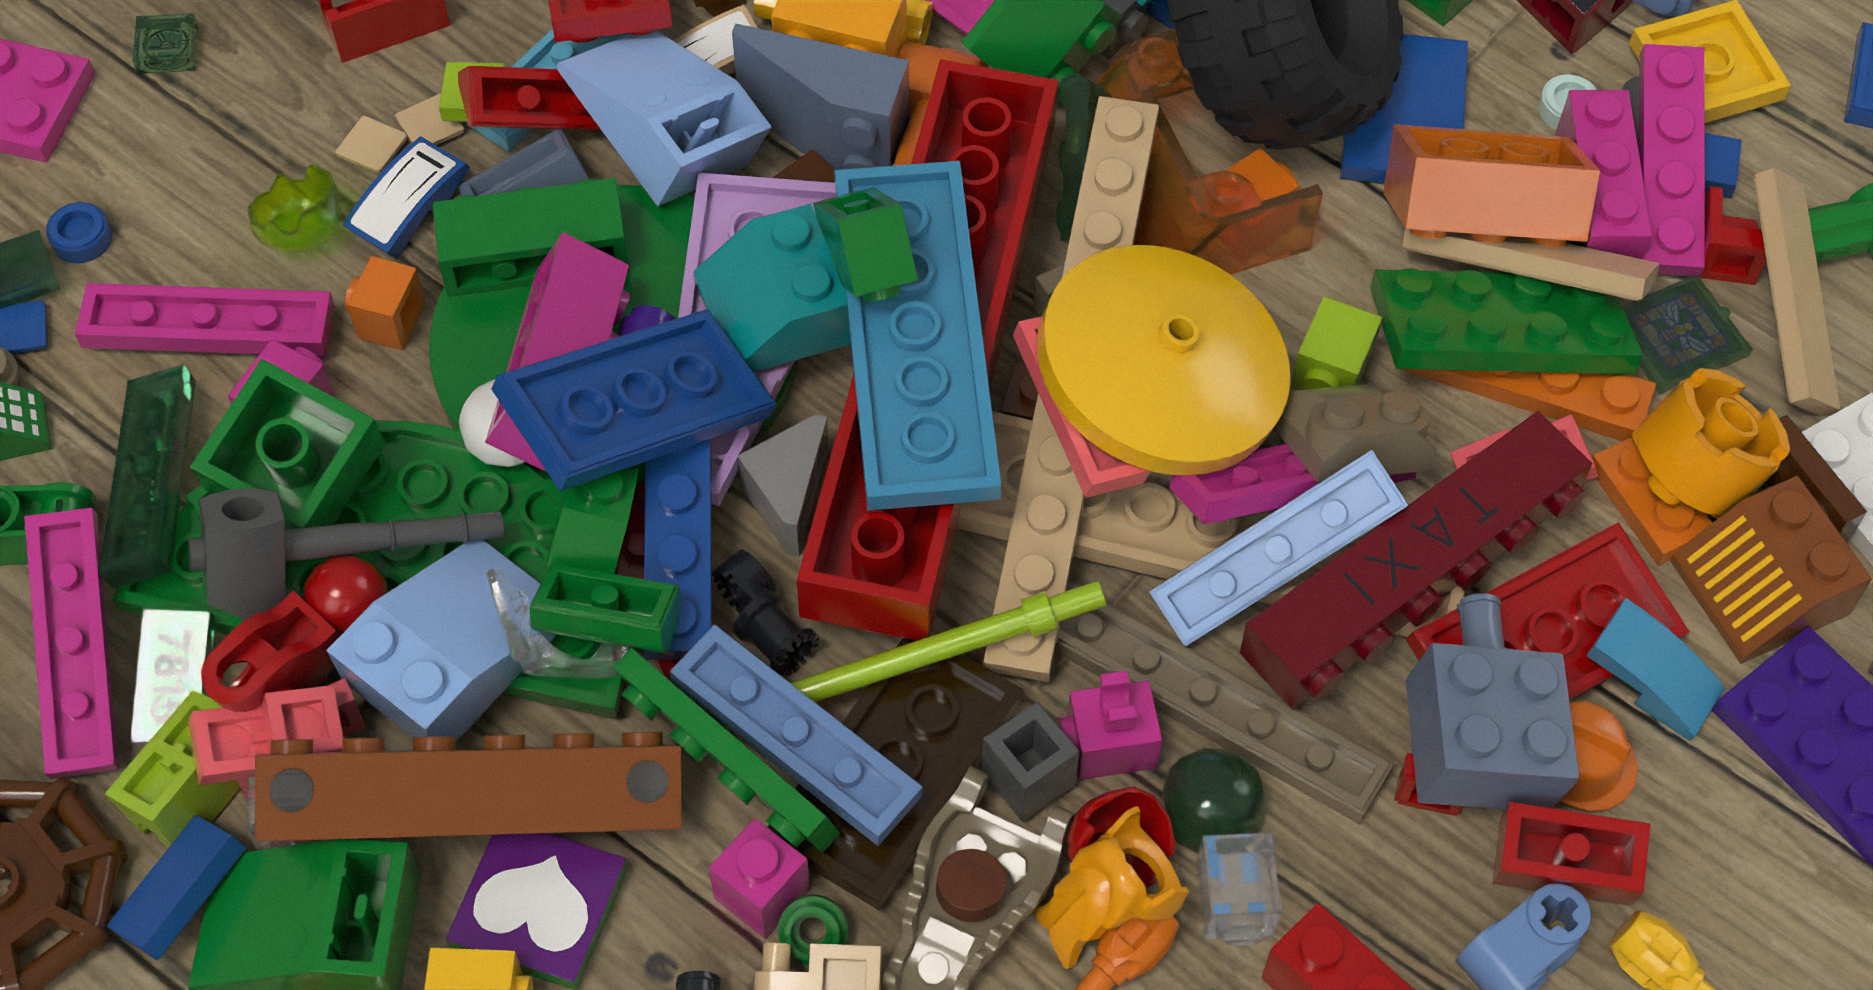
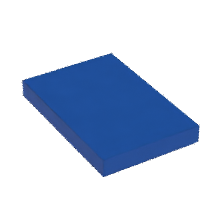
M1403 34V38L1400 41V55L1402 56L1400 73L1396 82L1392 83L1394 91L1384 108L1375 113L1374 117L1368 119L1365 124L1358 125L1356 132L1343 135L1340 179L1385 183L1393 124L1464 129L1468 41Z

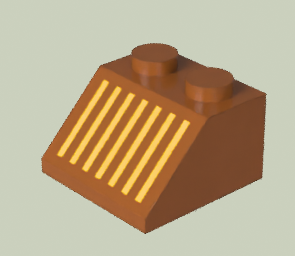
M1798 475L1741 500L1681 547L1670 559V562L1740 664L1788 643L1807 626L1815 631L1850 615L1872 580L1869 573Z

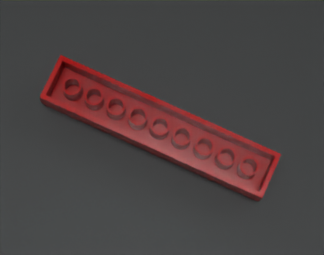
M940 59L911 164L960 161L990 392L1055 127L1059 80ZM854 373L796 580L799 617L918 641L930 637L962 503L867 510Z

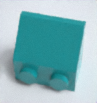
M811 203L750 220L693 271L694 280L705 309L710 311L753 372L851 345L846 291L840 282Z

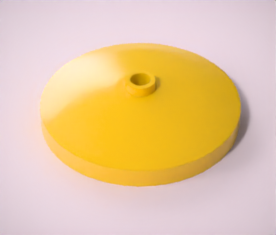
M1153 245L1121 246L1096 253L1082 260L1061 279L1041 316L1037 335V356L1044 383L1053 401L1070 424L1091 443L1109 455L1138 468L1170 475H1200L1233 466L1251 455L1266 440L1281 417L1287 403L1290 390V364L1286 346L1274 320L1262 303L1241 282L1218 266L1192 254Z

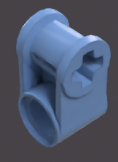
M1560 883L1548 884L1538 889L1504 919L1496 921L1482 931L1459 954L1456 963L1481 990H1538L1548 977L1571 959L1578 950L1580 940L1589 929L1591 921L1589 904L1584 896L1571 886ZM1558 919L1565 925V928L1558 925L1549 930L1542 924V921L1551 924Z

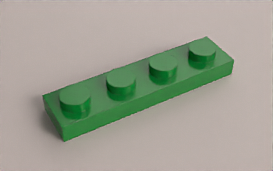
M630 648L613 667L629 684L621 695L650 721L660 712L673 723L676 728L669 734V737L678 746H681L696 762L699 763L708 754L720 764L724 770L718 775L717 779L744 804L748 805L756 796L768 806L773 813L765 821L793 847L797 848L805 839L822 854L840 834L827 816L633 648Z

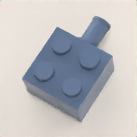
M1486 593L1473 594L1462 598L1460 604H1457V612L1460 616L1463 645L1432 643L1405 679L1418 803L1505 809L1509 802L1553 808L1580 779L1563 654L1505 648L1500 613L1502 608L1501 601L1495 595Z

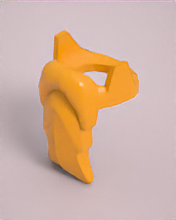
M1138 806L1127 810L1095 843L1078 851L1070 863L1071 872L1055 885L1054 896L1047 904L1037 907L1034 911V916L1039 925L1049 931V940L1065 969H1071L1076 965L1083 946L1087 941L1100 939L1107 929L1119 927L1131 918L1147 921L1170 919L1183 907V902L1189 894L1187 887H1181L1180 881L1163 851L1140 827L1141 811ZM1125 854L1139 857L1149 865L1158 880L1159 891L1157 894H1147L1145 884L1136 874L1133 867L1126 862Z

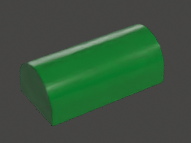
M550 563L529 607L531 628L538 632L666 654L672 645L677 628L680 610V586Z

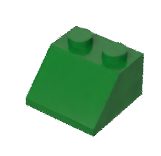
M994 0L962 40L961 44L993 69L1059 80L1057 101H1060L1075 88L1079 80L1078 72L1090 57L1101 53L1110 45L1117 32L1116 25L1124 16L1105 0Z

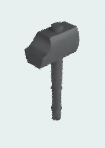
M252 488L233 489L210 494L199 499L201 538L188 539V552L191 571L202 570L208 606L233 614L245 621L259 612L270 610L286 598L285 562L356 555L384 549L394 551L395 548L459 541H463L466 544L468 540L503 537L504 527L502 514L498 511L468 515L461 512L457 516L396 522L388 519V522L348 523L285 530L284 515L278 492Z

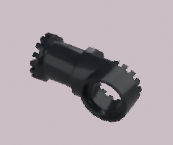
M743 549L737 551L712 571L713 581L715 583L719 580L721 581L716 586L719 591L723 588L726 589L722 596L724 599L731 596L733 600L729 604L731 607L736 606V611L740 614L733 624L732 631L740 641L750 640L770 660L769 667L781 677L785 675L790 676L792 670L794 672L799 670L798 661L802 665L807 662L803 658L804 655L811 657V651L819 645V635L812 628L803 629L782 609L783 601L776 594L775 584L760 562Z

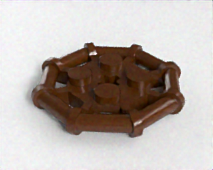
M64 777L58 778L54 782L0 779V807L34 808L28 818H16L19 823L1 822L0 820V879L4 880L12 875V882L7 887L8 891L0 897V990H41L93 950L103 951L110 940V936L106 933V925L110 916L120 866L128 859L124 842L115 840L79 796L78 784ZM62 819L83 847L61 853L47 833L56 820ZM90 870L79 917L66 911L71 902L70 881L72 875ZM54 927L68 933L67 936L21 969L20 952Z

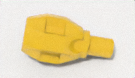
M1642 910L1636 911L1623 922L1609 941V947L1622 970L1644 988L1649 990H1717L1704 979L1705 971L1699 967V962L1687 938L1665 919Z

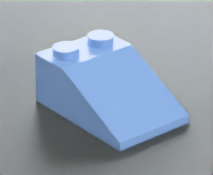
M483 539L467 541L466 544L459 546L375 600L326 651L341 679L346 678L351 689L412 738L456 736L457 742L556 635L534 631L531 628L529 607L540 583Z

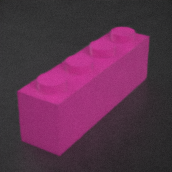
M562 232L536 270L506 372L619 337L618 334L612 332V328L622 317L630 298V293L623 290L629 265ZM497 400L485 443L546 471L499 400Z

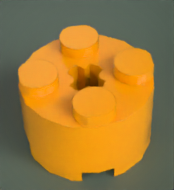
M1697 369L1689 378L1680 381L1632 433V438L1638 446V451L1647 468L1652 473L1648 479V484L1651 490L1665 503L1676 505L1682 501L1686 505L1718 519L1741 500L1751 496L1778 470L1780 462L1789 455L1788 435L1778 416L1771 408L1761 415L1750 402L1739 395L1747 387L1740 380L1718 370Z

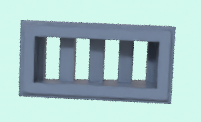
M557 129L460 184L459 190L462 196H481L511 192L523 187L542 188L572 184L590 178L563 130Z

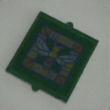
M1691 276L1648 294L1642 300H1634L1622 305L1643 354L1639 367L1649 381L1656 383L1655 389L1659 395L1674 389L1680 381L1689 378L1697 369L1719 370L1749 357L1753 350L1729 318L1731 314L1730 309L1725 306L1721 307L1702 280L1697 276Z

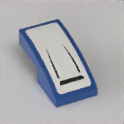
M420 136L394 158L379 174L355 204L342 223V226L397 260L428 211L433 213V202L450 200L470 169V166Z

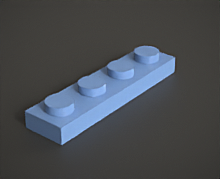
M715 624L670 671L671 682L877 846L882 843L922 797L923 787Z

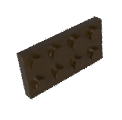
M902 638L897 647L915 642V640ZM963 654L870 684L842 724L923 787L922 797L882 843L877 846L798 784L795 790L827 816L840 832L822 854L805 839L797 848L793 847L807 858L808 868L880 911L915 860L921 838L927 827L957 790L969 766L977 768L982 762L983 738L1012 718L1023 702L1024 689ZM768 825L767 828H769V829H770L772 832H774L777 836H779V837H780L781 839H783L786 843H788L790 846H792V845H791L789 842H787L780 834H778L770 825Z

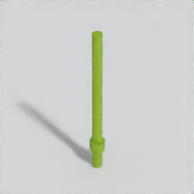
M1099 581L1047 597L1046 591L1020 599L1022 603L1020 607L791 682L790 684L813 702H818L1031 631L1032 636L1036 637L1057 630V622L1105 607L1107 604ZM724 725L727 731H731L727 726Z

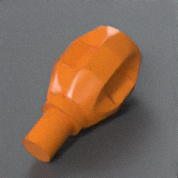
M1174 916L1170 919L1151 921L1131 918L1119 927L1107 929L1100 937L1095 951L1097 955L1091 961L1094 967L1074 990H1111L1114 985L1120 988L1126 980L1129 982L1152 970L1169 951L1180 926L1178 920Z

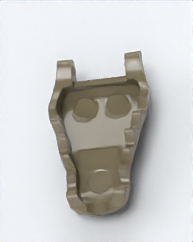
M970 765L957 790L934 817L921 838L914 863L913 884L909 890L904 908L901 937L883 972V990H968L971 981L978 971L994 956L1009 935L1036 909L1045 897L1057 875L1070 826L1076 814L1055 805L1046 819L1041 835H1036L978 808L987 789L990 775ZM979 849L988 852L1002 864L1005 870L1007 882L1003 903L994 915L985 920L977 922L958 920L947 914L937 900L936 881L938 869L947 856L958 850Z

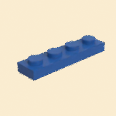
M711 439L645 462L644 579L680 586L679 618L672 645L666 654L644 650L646 660H680L712 628Z

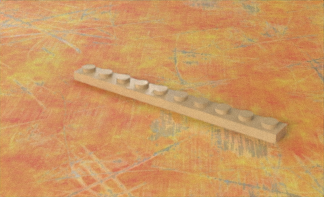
M1099 96L1062 278L1082 260L1096 253L1111 248L1134 245L1158 122L1159 105ZM1039 394L993 615L1022 606L1020 599L1046 591L1047 597L1067 591L1085 496ZM1060 622L1056 623L1057 630L1033 637L1030 631L987 645L983 661L984 667L998 674L1049 682Z

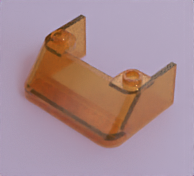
M1175 28L1134 41L1068 110L1065 136L1082 173L1084 172L1099 96L1159 105L1157 100L1193 90L1194 83L1188 70L1183 68L1176 47L1179 43ZM1159 105L1158 122L1134 245H1153L1183 251L1200 257L1232 275L1311 250L1323 192L1319 185L1316 184L1261 201L1253 184L1241 174L1231 171H1217L1196 177Z

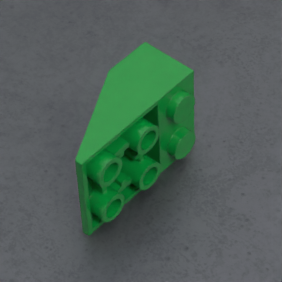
M329 839L244 852L207 898L188 989L401 990L421 879V872L409 844L405 842L360 839Z

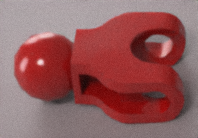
M355 556L331 557L314 568L305 583L303 599L296 592L292 591L275 607L259 612L241 622L207 656L201 668V681L205 691L215 703L223 708L234 712H246L261 704L265 693L322 687L328 674L334 667L326 650L375 600L388 593L385 578L377 567ZM247 662L246 668L232 683L230 688L224 686L222 683L223 676L228 667L234 663Z

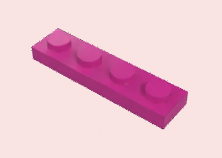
M1644 44L1639 54V157L1652 238L1643 260L1660 263L1658 274L1699 277L1705 268L1704 47Z
M86 283L75 336L81 348L260 354L272 339L293 350L296 347H303L317 356H326L335 304L331 292Z
M1287 444L1255 450L1244 460L1220 471L1200 475H1172L1169 488L1203 524L1223 522L1227 519L1254 513L1277 510L1318 483ZM1417 472L1392 474L1389 477L1393 483L1415 479Z
M93 508L24 516L45 775L49 779L119 770L97 514Z

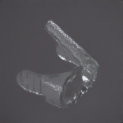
M495 568L486 573L511 657L514 661L520 662L523 673L532 676L584 679L619 676L613 667L627 653L629 647L601 643L599 649L590 660L572 657L559 651L543 635L532 634L529 600L526 592L512 591L504 569Z

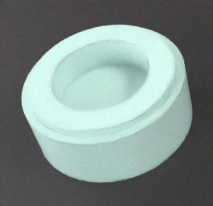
M1570 74L1559 75L1550 79L1545 84L1538 103V112L1541 119L1549 127L1556 130L1569 90H1597L1590 81Z

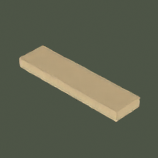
M1773 167L1755 174L1754 184L1788 401L1816 415L1824 416L1841 409L1804 183Z
M1405 229L1402 246L1406 250L1635 301L1642 300L1654 287L1660 263L1569 243L1559 247L1540 245L1532 242L1528 237L1507 236L1506 241L1494 243L1474 239L1470 236V233L1447 232L1445 238L1427 239L1415 236L1410 233V229Z

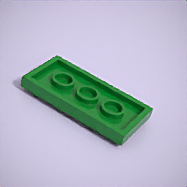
M1407 268L1403 270L1375 269L1370 290L1378 315L1383 317L1381 324L1396 369L1636 374L1643 357L1617 296L1514 273H1489L1474 270H1464L1461 272L1420 271Z

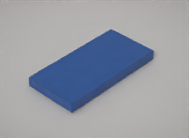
M708 309L496 376L491 388L560 491L768 419L777 405Z

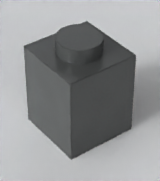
M1036 702L983 738L981 771L990 775L989 782L1023 822L1075 786L1079 750L1042 706Z

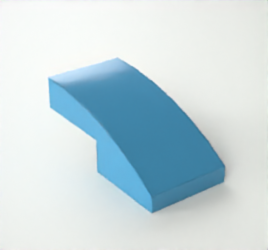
M1627 598L1616 609L1586 655L1640 692L1634 702L1635 705L1689 741L1695 737L1725 689L1710 668L1682 640Z

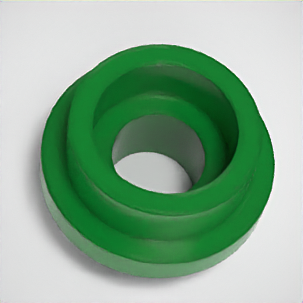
M815 894L801 896L793 900L783 911L778 925L780 943L791 944V958L805 965H809L810 944L845 945L848 934L847 919L840 906L828 897ZM809 917H816L824 922L827 932L819 939H809L803 935L800 924Z

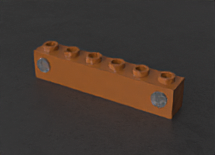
M623 732L622 746H595V733L553 734V747L525 748V735H484V749H456V736L413 737V750L385 751V738L381 737L342 738V752H313V739L270 740V753L255 755V841L682 829L681 746L663 745V732Z

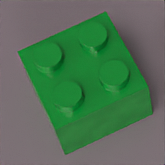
M261 358L191 464L190 469L205 490L211 494L226 490L250 488L278 492L284 515L285 530L328 526L335 524L386 443L374 418Z

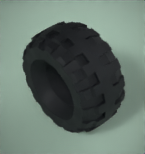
M1168 0L1170 21L1174 22L1179 43L1176 47L1183 68L1188 70L1192 78L1194 92L1203 107L1215 114V121L1232 136H1238L1246 143L1264 144L1265 148L1281 150L1323 142L1356 132L1358 125L1365 124L1368 119L1374 117L1377 111L1384 108L1394 91L1392 83L1396 82L1399 76L1402 62L1400 41L1403 38V16L1399 12L1398 0Z

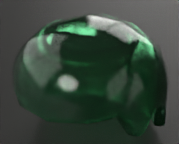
M1202 748L1178 758L1169 768L1168 777L1164 779L1163 804L1170 816L1174 838L1178 844L1201 856H1230L1251 846L1262 828L1265 818V790L1261 776L1252 764L1231 749Z

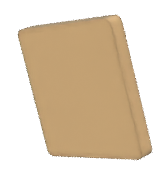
M437 94L395 114L397 122L407 134L411 143L421 136L431 143L438 145L465 132L460 121H442L439 111L441 94Z
M364 115L335 152L337 157L380 174L405 143L407 134Z

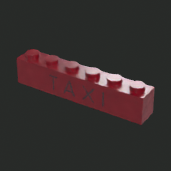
M1536 411L1247 622L1239 653L1292 710L1310 696L1316 701L1323 699L1342 682L1345 677L1344 671L1359 659H1362L1366 664L1377 659L1393 643L1395 639L1394 633L1409 622L1415 627L1425 623L1442 606L1444 602L1442 597L1457 586L1464 591L1474 586L1490 570L1492 566L1490 561L1505 550L1511 555L1521 551L1537 535L1540 529L1539 525L1549 517L1554 515L1560 520L1570 514L1586 496V491L1582 487L1593 463L1539 411Z

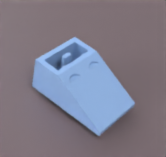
M656 30L645 35H626L558 62L556 66L558 72L657 207L696 190L698 172L729 175L747 167L772 128L737 80Z

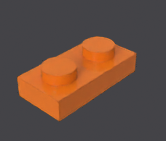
M1632 437L1592 456L1598 473L1596 480L1657 566L1670 561L1675 552L1712 524L1706 513L1686 505L1682 501L1676 505L1665 503L1651 490L1648 479L1652 473L1647 468Z

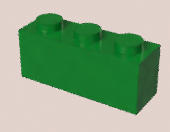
M616 178L602 180L584 179L572 184L542 188L523 187L511 192L481 196L463 195L451 200L433 202L438 263L447 297L531 286L536 270L562 232L629 265Z

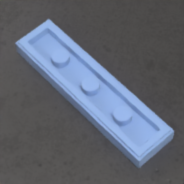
M1371 449L1153 588L1150 594L1183 645L1187 646L1404 509L1408 504Z

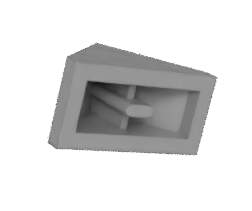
M814 414L737 456L742 490L787 554L800 555L829 451L827 416Z

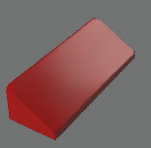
M467 66L458 72V85L469 127L602 131L557 69Z

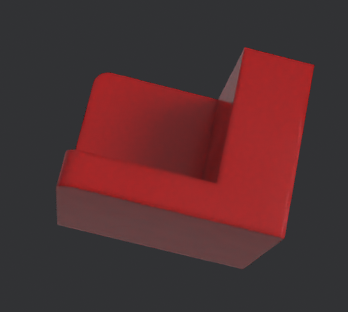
M1710 186L1705 196V268L1697 278L1755 285L1767 261L1762 230L1758 229V222L1754 219L1724 216L1723 188Z

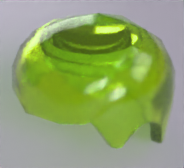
M309 165L306 170V176L302 180H292L283 173L278 174L270 190L256 196L247 207L253 235L261 244L273 250L283 252H302L316 249L328 241L341 222V206L333 174L318 165Z

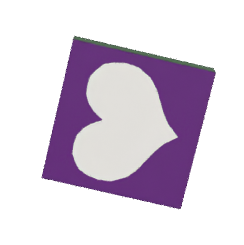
M549 833L492 835L447 934L446 944L448 948L515 951L524 974L577 990L628 870L627 859Z

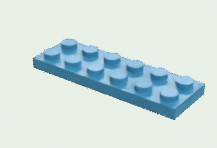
M960 161L834 170L836 197L874 187L901 203L918 277L917 281L900 285L902 292L899 295L880 301H864L863 295L855 297L845 289L867 510L1001 500L1002 485Z

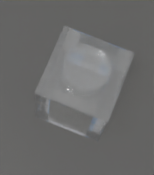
M1272 833L1203 836L1197 858V872L1205 940L1224 939V942L1228 945L1247 946L1259 943L1265 937L1274 936L1281 914V903Z

